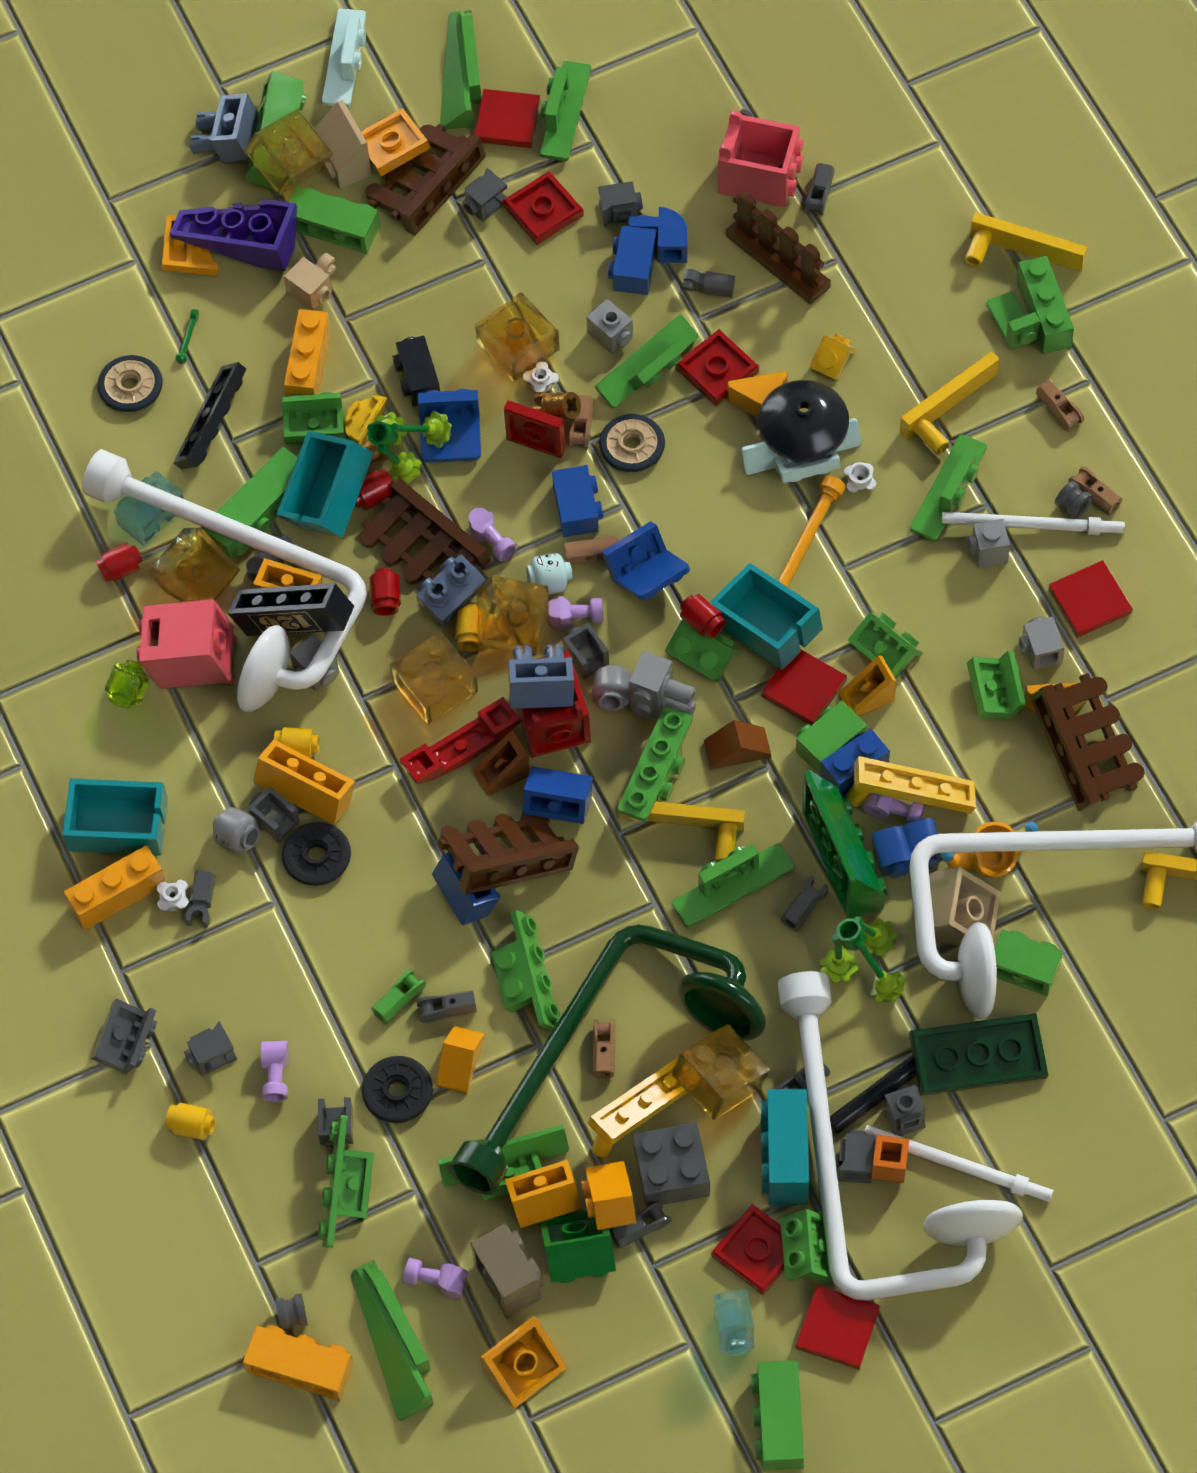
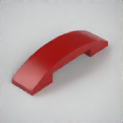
M501 697L477 712L478 718L430 747L425 743L399 759L400 763L415 783H425L454 771L484 753L511 732L521 722V719L513 709H510L506 699Z

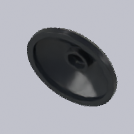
M795 380L778 386L767 395L760 407L758 425L764 442L771 450L784 458L807 462L824 458L839 448L848 432L849 413L841 396L829 386L812 380ZM807 408L809 411L801 412L799 409Z

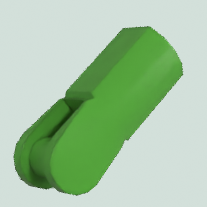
M407 970L393 987L371 1007L373 1014L384 1024H387L408 1002L421 993L426 986V982L423 979L419 981L414 976L413 970ZM405 985L410 989L406 994L401 991Z

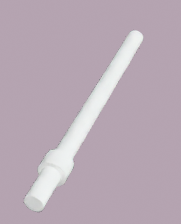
M943 511L941 515V524L973 525L974 523L1004 519L1005 527L1080 531L1086 532L1087 535L1097 536L1100 533L1124 534L1125 522L1102 521L1101 517H1088L1087 520Z
M867 1125L865 1128V1132L868 1135H874V1141H876L877 1134L904 1138ZM909 1140L908 1153L1010 1188L1011 1193L1022 1197L1027 1194L1050 1202L1054 1190L1029 1182L1030 1178L1019 1174L1015 1177Z

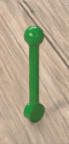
M196 309L191 310L190 322L181 350L176 354L175 359L180 364L185 363L187 360L186 351L195 322L199 317V310Z

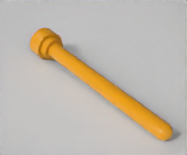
M827 475L823 478L819 486L820 499L778 580L786 587H789L830 504L840 499L846 488V485L834 476Z

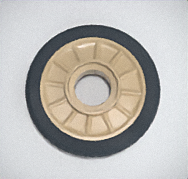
M127 355L114 359L103 368L98 378L97 387L101 399L112 409L122 412H135L148 407L157 399L162 389L163 380L159 368L151 360L142 356ZM129 378H134L138 381V384L131 389H126L122 386V383Z
M627 414L613 419L604 427L599 439V448L605 461L612 467L625 472H638L650 468L660 459L665 448V438L659 425L652 419L643 415ZM628 438H636L640 441V445L636 448H628L624 445V441Z

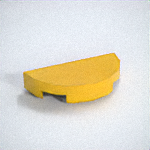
M372 395V398H367L360 402L359 400L355 401L348 408L344 423L349 440L358 444H362L367 440V426L376 422L377 416L382 414L388 404L387 397Z

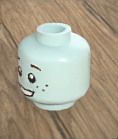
M558 553L535 556L532 558L530 565L526 566L529 588L535 589L539 595L563 592L566 590L567 580H572L573 578L570 562H564L562 556Z

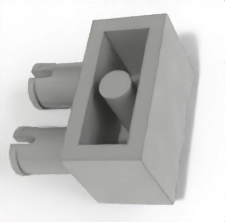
M643 651L629 680L630 710H633L640 717H651L658 720L663 708L668 706L693 716L696 709V702L693 701L696 695V688L673 680L672 661Z

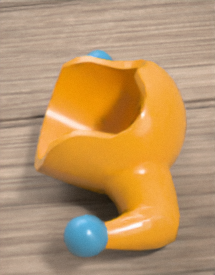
M995 821L979 826L975 833L1015 831L1007 824ZM1028 822L1023 832H1037L1038 826L1034 822ZM1022 851L941 853L940 857L946 862L949 869L959 866L966 871L975 870L985 877L999 878L1012 871L1016 865L1019 853Z

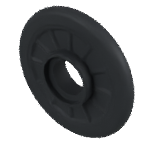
M312 822L298 827L288 836L282 849L283 865L289 875L300 883L312 886L328 884L339 878L348 867L351 858V847L345 834L337 827L324 822ZM320 847L325 851V855L320 860H312L308 857V852L312 848Z
M391 1056L378 1061L366 1073L362 1084V1097L368 1110L377 1118L391 1123L407 1122L419 1116L429 1105L433 1093L432 1079L426 1068L418 1061L405 1056ZM395 1082H401L407 1088L403 1095L392 1096L388 1092L390 1085Z

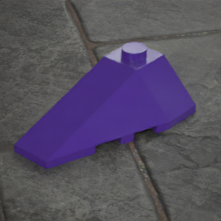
M267 199L259 200L257 205L243 206L242 203H235L233 208L216 210L212 206L181 210L178 212L170 231V237L257 267L286 271L295 248L296 203Z

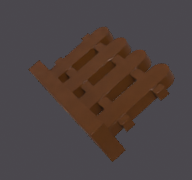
M429 124L422 126L419 130L428 140L430 148L433 147L445 154L440 158L427 150L386 173L384 177L387 182L383 186L373 183L366 187L365 194L369 201L368 204L374 209L380 206L392 212V218L397 221L402 218L406 231L416 235L486 157L480 137L471 133L468 138L463 135L457 138L447 133L445 126L438 124L436 127ZM416 167L427 174L421 177L410 170ZM397 186L409 192V194L403 197L392 190Z
M743 192L741 195L738 193L733 197V202L737 204V212L733 214V219L736 221L726 229V237L811 305L831 287V280L820 272L824 267V262L820 259L818 249L812 244L803 246L799 242V236L793 228L787 226L782 229L777 225V218L769 209L761 212L756 208V201L748 192Z
M400 478L391 485L395 497L392 500L386 497L382 502L385 507L371 522L366 519L361 524L364 528L360 534L362 544L367 548H373L379 542L384 544L386 547L383 549L381 556L385 564L389 566L397 565L401 560L408 565L404 568L403 575L410 584H416L422 578L427 579L430 577L433 580L436 576L430 570L444 555L455 559L462 554L472 565L477 563L483 569L491 561L487 550ZM410 509L416 513L414 517L407 513ZM402 519L407 525L391 540L386 535ZM432 527L438 531L436 535L429 531ZM422 537L425 538L428 543L414 558L409 555L408 552ZM453 545L460 549L457 553L450 549Z
M1089 673L1079 677L1080 683L1066 688L1063 687L1062 683L1054 686L1051 684L1042 687L1030 696L1078 811L1087 809L1099 801L1108 800L1111 798L1109 792L1125 786L1128 792L1138 788L1136 782L1141 780L1145 774L1142 765L1139 763L1127 764L1124 753L1132 747L1131 738L1126 734L1115 736L1111 727L1120 718L1119 710L1112 705L1103 707L1099 696L1107 691V682L1102 677L1090 678ZM1089 700L1093 711L1076 717L1072 706ZM1101 729L1105 740L1088 746L1084 735ZM1114 758L1118 768L1101 774L1097 763Z
M522 813L520 821L517 822L507 814H498L491 828H488L480 820H472L469 822L464 834H461L455 827L445 826L441 829L437 844L440 850L446 849L454 860L453 868L455 871L463 872L458 887L464 895L572 870L579 850V846L574 839L565 840L562 836L557 837L549 827V818ZM523 831H527L535 843H530ZM501 837L509 849L504 850L496 838ZM474 843L481 855L477 856L469 844Z

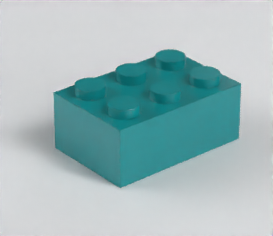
M307 431L276 515L297 527L343 538L374 453L352 440Z
M749 563L710 601L722 613V618L726 620L723 631L781 670L800 653L799 645L805 648L823 630L818 607L752 563Z
M70 778L62 835L67 850L73 852L131 854L147 845L153 855H161L164 837L163 824L166 821L168 804L164 783Z
M767 1089V1101H761L762 1194H768V1205H808L807 1089Z

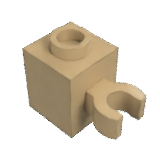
M324 253L316 265L302 257L284 275L286 292L311 310H314L320 303H325L332 292L330 276L337 269L332 264L335 258L328 253Z

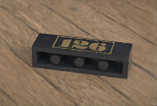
M336 583L238 589L228 615L246 636L261 635L267 628L275 625L284 628L287 634L344 631L354 605Z

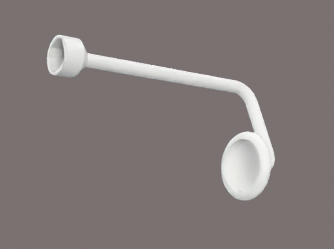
M103 449L94 454L86 468L82 481V491L85 495L105 503H110L124 495L130 496L338 582L348 589L347 598L352 602L354 608L344 631H329L310 664L302 671L295 672L287 669L290 645L284 628L275 625L267 628L260 635L243 666L237 687V703L242 711L250 713L258 710L270 701L279 687L299 690L309 688L318 683L326 674L364 606L367 592L366 585L360 575L345 565L132 478L127 461L123 457Z
M1197 821L1191 828L946 833L926 837L915 846L911 853L909 866L916 943L921 963L929 973L939 979L958 981L963 1002L974 1017L983 1020L991 1014L996 996L997 967L994 943L989 928L980 922L970 926L961 941L957 962L946 961L937 952L928 867L929 860L934 854L1192 847L1197 853Z
M806 971L793 973L781 978L778 981L780 1008L799 1021L829 1272L833 1284L842 1294L855 1300H873L956 1287L970 1282L981 1272L985 1264L986 1244L1004 1238L1022 1222L1023 1212L1017 1205L1001 1200L967 1201L940 1208L928 1215L923 1224L926 1234L947 1245L967 1247V1256L959 1265L871 1280H858L851 1275L848 1265L818 1018L832 1004L829 976L822 972Z

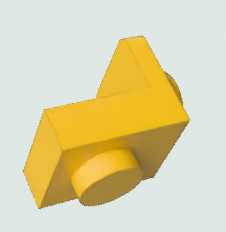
M835 333L833 337L824 335L809 368L838 380L850 353L854 354L856 348L849 346L851 340L840 334Z

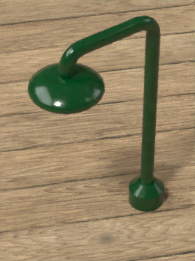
M638 924L627 926L616 932L607 942L486 1138L462 1143L449 1164V1170L454 1178L474 1192L484 1195H491L495 1192L508 1171L501 1149L622 954L633 944H647L723 970L727 977L709 972H695L683 977L678 985V997L683 1008L704 1028L724 1038L735 1041H748L759 1037L766 1026L765 1015L757 1000L744 988L746 972L744 965L738 957L728 951L653 926Z

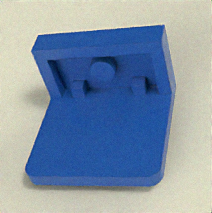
M458 389L445 392L430 390L425 393H418L420 426L425 423L426 417H431L433 411H437L440 415L446 414L448 422L452 425L449 441L443 442L441 448H437L435 445H428L426 443L427 437L423 436L422 432H420L422 461L433 463L480 459L481 436L478 390Z
M652 521L601 551L613 582L639 600L654 597L658 591L671 583L678 582L690 571L688 563L666 549L659 529Z

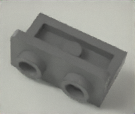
M115 999L112 1002L91 1059L124 1074H127L135 1067L138 1068L146 1054V1050L142 1049L146 1038L150 1039L157 1025V1021L153 1020L156 1010L149 1008L147 1011H144L119 999Z

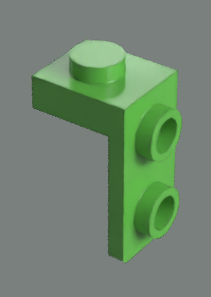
M1013 292L1005 293L987 301L986 306L1010 350L1038 340L1040 320L1036 312L1026 315Z

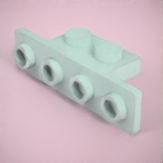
M338 9L322 97L324 106H334L337 101L342 99L347 107L351 106L357 69L360 70L362 64L360 49L361 46H365L366 29H364L366 12L364 10Z
M856 418L849 419L847 435L839 448L830 455L814 461L804 462L784 458L771 450L765 442L742 447L744 470L747 475L775 468L782 482L787 483L797 482L802 478L827 474L833 470L840 469V458L837 452L861 445L859 423Z

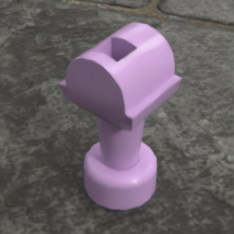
M475 508L469 513L471 537L478 542L487 541L494 547L492 553L499 562L508 560L516 552L517 544L509 537L502 538L494 526L492 512H488L484 508Z
M558 596L557 599L550 600L546 605L547 622L554 629L567 630L573 624V620L591 617L593 623L604 622L602 598L590 599V605H571L567 599Z
M870 793L865 800L863 810L877 819H887L889 814L906 817V823L908 824L922 819L926 804L913 802L912 805H909L890 796Z
M288 1040L261 1042V1065L263 1070L267 1069L268 1083L262 1087V1099L265 1101L281 1102L288 1099V1087L282 1083L283 1068L289 1063Z
M409 1258L404 1270L403 1283L416 1286L419 1281L439 1287L440 1292L447 1298L461 1299L469 1272L453 1264H442L440 1270L423 1268L421 1260Z

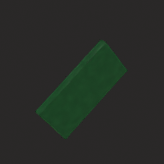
M1036 1013L911 1030L909 1032L920 1096L1045 1079L1049 1076Z

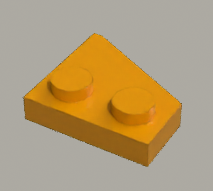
M166 215L161 271L218 276L219 266L217 262H214L209 250L170 237V231L177 216Z

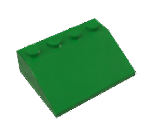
M811 770L805 771L802 814L847 919H854L856 916L860 917L883 909L884 897L888 895L887 888L882 877H876L873 870L876 868L875 860L871 851H865L862 844L864 835L858 823L854 824L850 815L853 814L849 799L847 797L842 798L837 786Z

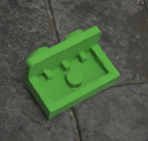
M340 393L295 394L290 397L281 398L285 444L304 442L307 431L345 439L343 405Z
M682 619L665 652L711 680L719 682L732 657L739 655L741 649L734 646L736 641L721 632L712 639L706 636L702 637Z
M1006 651L999 659L972 657L967 662L979 718L1012 719L1025 706V692L1022 690L1019 666L1016 663L1013 651Z

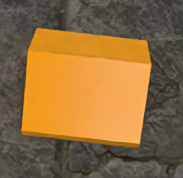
M535 1316L531 1317L481 1356L483 1371L514 1408L518 1407L568 1368Z

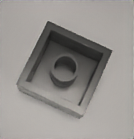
M697 1122L633 1134V1148L646 1208L659 1201L666 1205L710 1196V1179Z

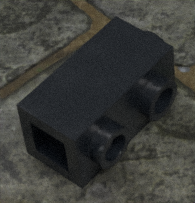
M424 335L408 337L403 341L396 342L397 354L392 355L396 372H402L404 379L400 380L403 396L410 397L412 407L418 406V393H425L430 390L440 391L439 381Z

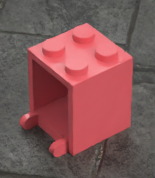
M732 110L725 138L719 149L718 193L735 197L738 193L741 195L743 192H748L755 201L786 207L788 197H794L797 186L795 176L796 173H801L804 156H801L804 139H800V127L745 116L737 110Z
M214 599L144 606L143 618L139 620L141 644L137 647V660L160 689L234 683L231 666L233 646L237 645V637L234 634V626Z

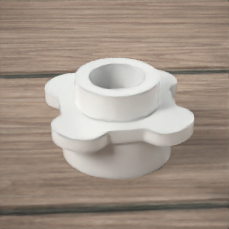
M538 362L534 369L523 374V380L530 384V388L535 393L540 394L548 392L553 384L558 383L559 376L548 368L546 362Z
M863 462L847 466L844 470V475L848 478L847 490L855 493L862 489L869 491L875 489L876 481L872 476L873 466Z
M178 880L176 883L163 881L157 885L156 889L160 894V900L157 905L160 910L178 911L185 909L189 905L185 892L188 889V885L184 880ZM175 893V897L171 898L170 894Z

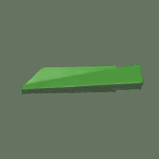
M471 10L454 11L448 17L440 124L445 126V129L473 127L471 103L481 102V88Z
M373 1260L353 1270L351 1277L398 1420H404L433 1405L432 1395L421 1374L431 1369L429 1360L384 1273L379 1270L376 1262Z

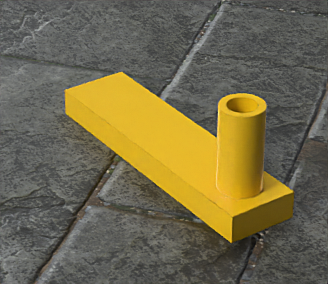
M975 212L971 221L970 238H973L965 257V262L970 266L980 267L989 245L993 244L1035 258L1048 256L1051 263L1082 272L1086 260L1087 246Z
M991 351L901 417L900 433L907 440L917 434L936 455L945 452L950 442L931 423L998 375L1000 359Z
M860 756L854 762V784L845 796L849 799L851 806L854 807L861 806L870 793H876L969 814L976 808L975 781Z
M656 801L647 821L718 828L715 861L718 863L727 858L729 853L735 849L737 830L744 831L745 810ZM619 813V818L638 820L633 817Z
M1144 851L1141 871L1147 872L1142 905L1152 909L1161 908L1166 875L1197 880V859Z
M681 1055L592 1115L588 1122V1125L597 1133L592 1144V1152L598 1157H607L614 1143L699 1086L703 1076Z

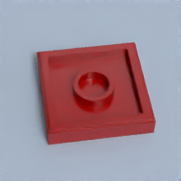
M483 89L475 135L481 138L482 143L532 148L541 101L540 95Z
M550 171L502 200L503 207L536 245L584 215V209Z
M718 329L686 354L675 365V369L713 405L717 406L728 397V381L753 377L759 372V365Z
M507 400L504 406L506 439L557 458H562L566 450L564 420Z
M1103 560L1049 584L1048 590L1077 638L1132 614V606Z
M800 649V653L783 670L777 669L761 691V697L807 724L813 725L819 720L821 713L829 706L845 684L847 675Z
M751 1204L711 1252V1257L760 1294L764 1295L785 1270L781 1225L754 1204Z
M817 1285L796 1344V1349L860 1370L880 1311V1305L865 1300H855L841 1292Z

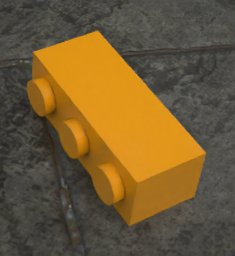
M298 310L284 382L286 397L295 394L316 395L320 392L331 334L328 312Z
M273 740L258 757L253 783L265 790L270 786L287 801L335 825L350 806L355 781Z
M145 845L63 892L69 908L82 929L86 931L155 892L157 885L160 882H166L162 868L148 846Z
M267 1325L266 1328L256 1326L243 1360L247 1373L341 1401L354 1365L352 1356L348 1353L347 1349L335 1344H330L329 1347L316 1344L317 1341L306 1335H298L296 1338L285 1334L286 1332L283 1329L273 1325Z

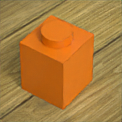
M877 1134L872 1179L904 1183L910 1139Z

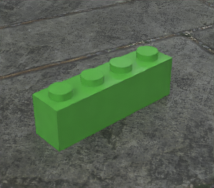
M272 71L265 81L245 181L275 191L279 190L284 181H289L293 166L289 165V162L297 148L294 136L298 133L302 118L298 117L299 110L303 109L306 100V94L303 93L304 81Z
M283 446L216 513L266 532L271 522L277 517L276 514L298 457ZM201 527L204 542L230 562L238 555H243L249 548L246 544Z

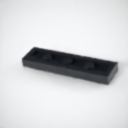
M239 362L221 366L173 462L181 470L199 466L207 456L206 450L210 442L217 436L219 432L218 426L222 418L230 410V402L235 392L242 386V378L247 369Z

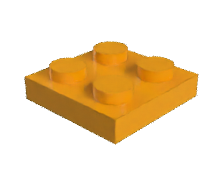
M403 108L361 131L367 141L370 163L380 176L430 149L428 140Z

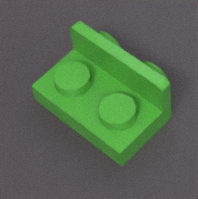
M870 611L847 641L871 661L877 656H883L894 678L897 679L915 656L920 658L923 654L917 648L919 641L906 631L901 635L894 629L897 623L882 612L879 616Z
M804 1209L781 1217L785 1278L793 1281L808 1277L825 1284L832 1282L829 1272L822 1214Z

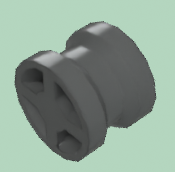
M1071 481L1059 492L1054 503L1059 508H1065L1072 519H1077L1087 510L1093 500V496L1088 492H1082L1080 485L1075 481Z
M302 1293L295 1294L292 1299L288 1300L282 1297L275 1299L281 1329L284 1331L289 1330L291 1326L297 1324L301 1327L308 1326Z

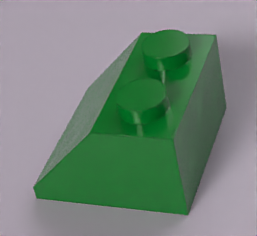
M587 1210L564 1214L540 1222L551 1283L557 1281L569 1283L576 1278L585 1276L602 1277L609 1272L616 1271L609 1228L597 1230L595 1217L588 1218Z

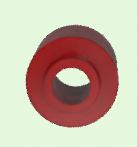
M384 469L381 472L376 470L365 476L355 503L357 508L362 506L364 510H368L384 501L386 497H391V493H393L391 485L394 481L387 470Z
M126 542L101 554L102 558L96 560V563L104 580L108 582L113 579L115 582L140 570L138 563L143 560L136 546L129 547Z
M388 568L378 569L369 577L370 605L374 608L375 614L391 616L398 612V607L401 605L400 576Z
M701 594L688 596L680 605L682 610L680 618L702 637L714 638L726 623V620L722 618V613Z

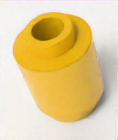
M466 604L456 612L455 641L457 642V647L462 651H479L485 642L487 613L479 605Z
M283 727L282 730H275L274 740L311 759H313L314 754L319 753L320 736L314 735V729Z
M185 1103L171 1104L165 1120L166 1130L172 1131L174 1135L198 1140H205L208 1135H212L216 1126V1117L212 1116L210 1108Z

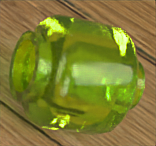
M127 660L126 663H118L112 667L104 689L111 703L122 708H131L132 705H138L142 702L150 678L143 671L144 667L141 664Z

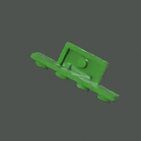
M564 61L562 67H556L554 78H549L547 85L549 99L548 101H543L541 108V118L545 119L546 127L540 151L542 158L559 161L569 160L591 74L590 64Z
M678 315L597 383L595 389L611 408L617 407L643 384L649 388L660 379L661 376L658 372L666 366L670 370L682 360L679 354L699 337L682 315Z
M963 434L959 435L910 526L911 532L934 542L938 541L946 524H941L942 511L953 512L956 506H961L966 495L965 489L968 483H973L977 476L978 464L987 449L985 443Z
M668 706L663 708L618 805L619 813L645 822L656 801L669 800L674 786L671 783L675 774L680 775L685 764V757H682V743L693 721L691 714Z
M753 843L745 848L738 847L731 851L727 858L718 863L713 861L705 865L698 873V887L674 899L672 906L684 925L690 928L792 872L795 869V864L781 843H776L760 853Z
M514 910L510 912L517 940L491 952L505 1010L513 1013L533 1003L539 1026L552 1031L559 1021L560 1012L553 1000L551 992L553 987L552 981L546 973L544 965L545 954L539 945L536 934L538 927L533 917Z
M346 1115L337 1116V1121H332L330 1126L329 1141H334L333 1155L328 1154L325 1170L326 1174H330L329 1187H324L322 1195V1207H327L326 1218L325 1220H320L318 1240H323L322 1247L333 1248L337 1216L367 1218L374 1153L344 1149L348 1120Z
M559 1125L507 1140L501 1150L506 1160L508 1171L493 1194H481L483 1201L508 1194L505 1179L542 1168L540 1160L568 1152L569 1146L564 1126ZM454 1156L438 1161L444 1187L460 1183L449 1170V1164Z

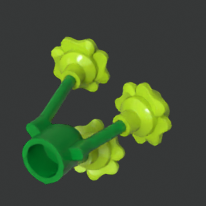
M433 411L431 417H426L425 423L422 426L404 425L402 417L396 418V414L390 412L386 416H377L376 422L368 424L367 436L372 444L378 446V452L391 460L389 464L391 469L388 473L394 482L400 478L409 485L413 479L420 475L418 468L421 467L422 462L416 458L413 452L408 454L401 452L398 456H395L389 448L392 445H401V437H405L407 432H422L423 436L427 437L426 443L428 445H435L437 448H441L443 442L449 441L452 425L448 422L446 414L440 415L437 411Z
M856 916L854 919L848 918L841 921L837 926L836 934L831 937L835 950H829L827 956L820 960L821 972L827 974L833 983H837L840 980L848 982L851 975L858 971V966L856 965L857 957L850 955L846 949L860 950L876 974L873 988L870 992L871 997L875 998L877 1003L897 1001L904 992L903 986L907 981L906 978L901 976L899 971L893 973L882 971L871 955L875 953L876 956L882 957L885 952L895 948L894 941L897 940L898 934L893 930L892 922H884L882 919L877 918L872 924L866 925L859 916Z

